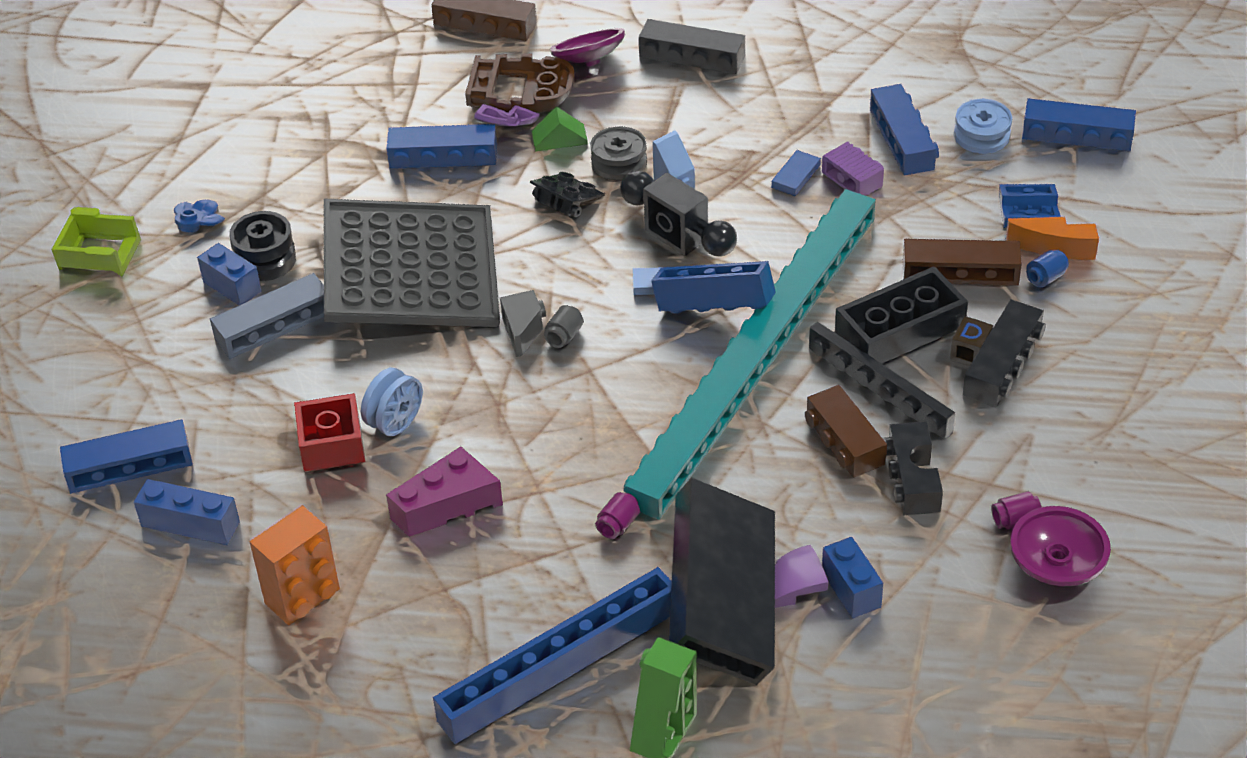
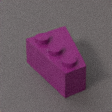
M461 446L386 494L390 520L409 537L446 525L448 519L463 514L467 518L475 515V510L490 505L493 508L503 505L500 480Z

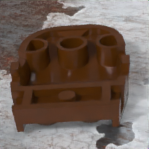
M522 53L521 58H507V54H496L495 59H481L480 55H475L465 92L466 105L479 109L484 104L508 113L517 105L535 113L547 112L559 106L570 94L574 82V68L568 61L551 56H545L540 60L533 59L532 54ZM498 76L527 77L523 97H511L510 101L497 99V95H494Z

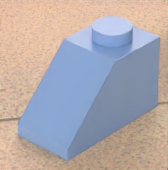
M674 130L654 140V181L665 173H669L695 189V168L679 134Z

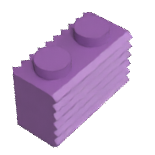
M849 141L822 156V173L844 189L866 196L883 186V165L876 160H872L871 157L869 158L860 148L854 147Z

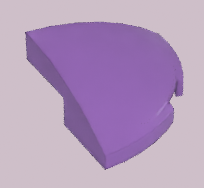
M483 104L476 111L474 118L488 124L520 126L535 122L540 114L517 105L508 113Z
M811 545L794 549L776 561L775 608L796 604V596L828 590L826 574Z

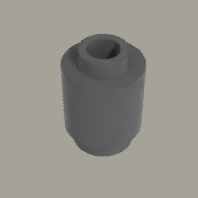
M560 306L545 326V340L556 348L569 344L584 323L580 311L573 306Z

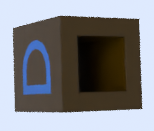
M965 316L952 338L950 360L970 366L992 331L993 325Z

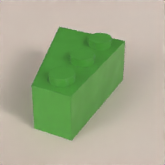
M658 637L652 648H647L643 652L640 660L641 675L630 751L646 758H672L697 715L696 651Z

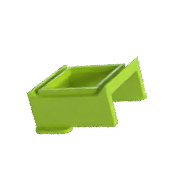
M72 208L68 220L51 249L58 269L62 270L64 267L114 271L123 277L141 241L134 216L100 214L98 208ZM85 238L123 241L118 252L111 247L89 246L81 248Z

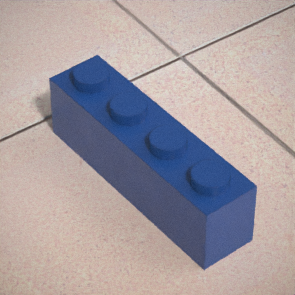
M902 84L871 89L870 111L903 175L935 170L936 158H939V148L937 143L932 141L928 126H924L919 110L914 108L911 95L906 93Z
M1027 98L1022 139L1131 151L1136 110Z
M495 124L388 127L386 149L389 169L496 165L497 138Z
M769 261L660 268L651 280L659 312L670 311L671 313H680L685 310L706 312L719 308L730 311L739 307L760 309L767 306L776 293Z
M183 419L60 447L63 474L70 494L193 466Z

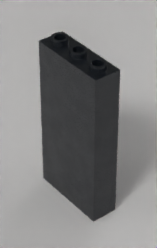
M691 477L675 495L669 641L696 651V663L758 685L775 668V511Z

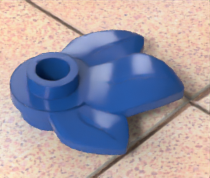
M209 199L198 200L194 204L187 201L181 202L174 208L175 223L178 225V229L183 232H195L200 229V225H217L223 222L225 218L215 213L218 209V203Z

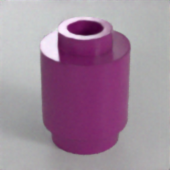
M1025 491L998 499L997 503L991 505V513L999 529L1006 528L1009 530L1014 528L1022 516L1042 506L1036 495L1033 496L1030 491Z
M615 493L597 515L595 523L597 530L609 539H615L617 536L623 535L640 514L638 501L629 493Z

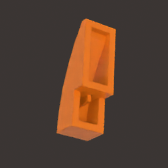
M1065 217L1010 218L1007 224L1006 241H1020V249L1041 255L1049 250H1060L1068 259L1096 260L1099 236L1095 223L1067 224Z

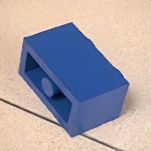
M219 242L197 257L203 282L235 304H244L262 292L257 267Z
M851 536L823 547L822 567L828 583L851 618L853 619L881 608L884 583L853 537Z

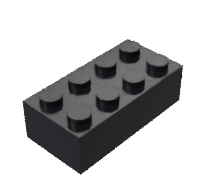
M932 267L836 308L835 333L875 360L884 363L956 331L964 317L967 316L968 300L935 267Z

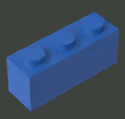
M147 479L134 500V506L141 527L228 545L240 523L235 499L226 495Z

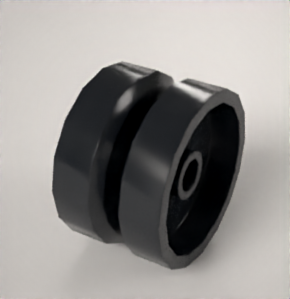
M258 211L244 215L233 223L229 231L231 248L234 253L257 267L259 281L277 279L293 268L296 262V250L291 225L285 216L277 212Z

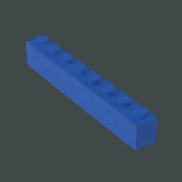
M657 567L435 695L433 703L437 723L452 742L457 744L670 618L672 581Z

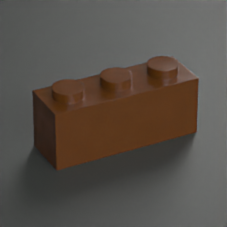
M840 385L807 397V411H805L807 424L811 428H815L824 446L833 451L839 465L843 469L846 468L853 478L886 465L887 443Z

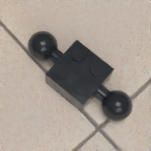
M641 170L631 171L623 177L620 184V192L623 199L631 205H644L645 231L684 256L701 244L709 254L717 257L728 255L734 250L737 244L736 230L730 223L723 220L708 222V197L703 193L693 189L669 173H665L655 181L648 173Z

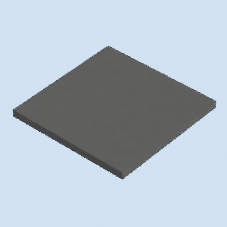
M324 199V322L499 327L500 312L490 205Z

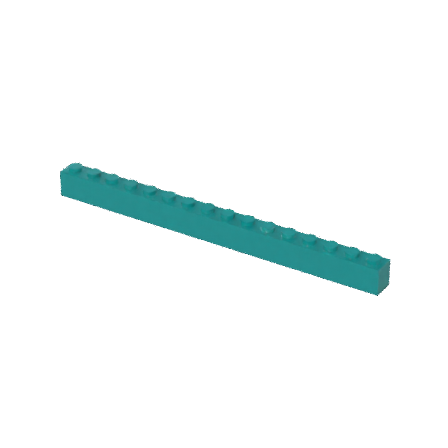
M845 189L839 198L833 200L829 212L821 216L818 227L814 232L811 231L808 234L803 247L796 250L789 266L786 265L782 269L780 278L774 283L776 293L768 305L760 309H754L752 316L744 320L738 335L730 339L726 351L714 361L712 370L708 375H704L701 378L698 389L693 395L690 394L687 397L684 408L679 414H675L672 417L669 428L664 434L658 436L654 448L649 455L645 454L635 474L627 478L624 484V492L636 498L640 513L657 520L661 519L674 501L675 495L692 476L873 223L876 199Z

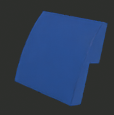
M999 184L1000 208L1004 228H1007L1008 219L1061 217L1058 209V193L1055 184Z

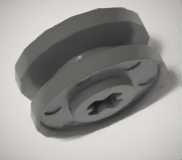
M624 126L609 127L600 130L593 136L590 142L592 169L603 178L622 180L631 171H644L647 165L646 139L640 131Z

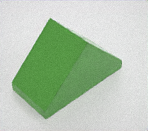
M555 107L532 130L535 151L588 145L584 124L558 107Z

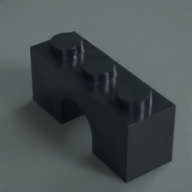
M927 421L890 424L889 437H884V441L887 443L886 456L891 457L888 463L890 479L896 480V484L893 487L895 503L901 504L903 515L941 513L943 489L938 468L926 469L917 467L930 465L932 442Z

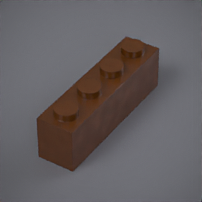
M434 0L431 4L433 25L527 41L537 25L536 5L530 2L519 0Z
M904 238L903 279L935 267L951 284L1019 286L1022 267L1020 241Z

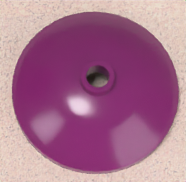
M609 28L569 38L550 48L551 55L566 60L569 63H586V66L597 65L601 63L600 58L612 53L619 46L626 35L623 28Z
M1046 506L1028 512L1017 521L1010 539L1011 552L1019 567L1031 577L1056 586H1075L1093 580L1106 568L1111 552L1109 537L1099 522L1082 511L1064 506Z

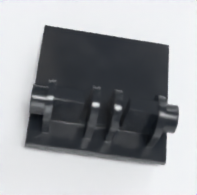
M559 172L552 176L545 175L542 178L530 181L531 184L536 186L532 191L536 201L554 208V210L560 211V213L570 218L578 217L581 214L580 202L605 196V193L595 189V185L588 182H580L574 179L573 174L568 172Z

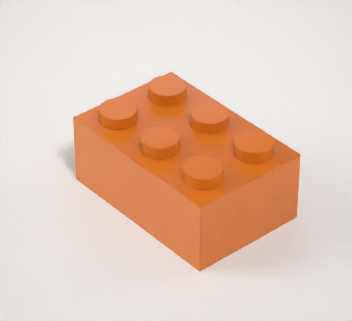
M303 505L249 541L264 602L288 626L299 618L306 616L311 609L324 600L331 598L340 589L328 528Z

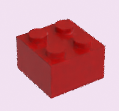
M355 393L294 402L298 444L304 472L366 462Z

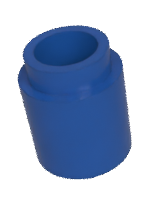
M1060 250L1045 252L1027 264L1026 273L1028 280L1037 287L1047 286L1065 274L1069 267L1068 258Z

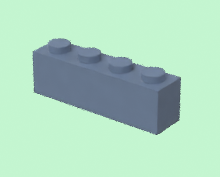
M312 273L210 318L214 339L227 357L232 359L324 317V285Z

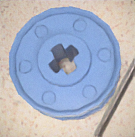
M982 98L965 102L957 109L955 116V140L962 148L973 153L987 154L997 152L1009 143L1012 114L1004 104L995 100Z
M389 367L382 370L366 389L360 410L362 420L366 425L378 428L381 433L387 436H396L402 433L418 413L423 396L422 384L417 378L405 375L403 371L397 368Z

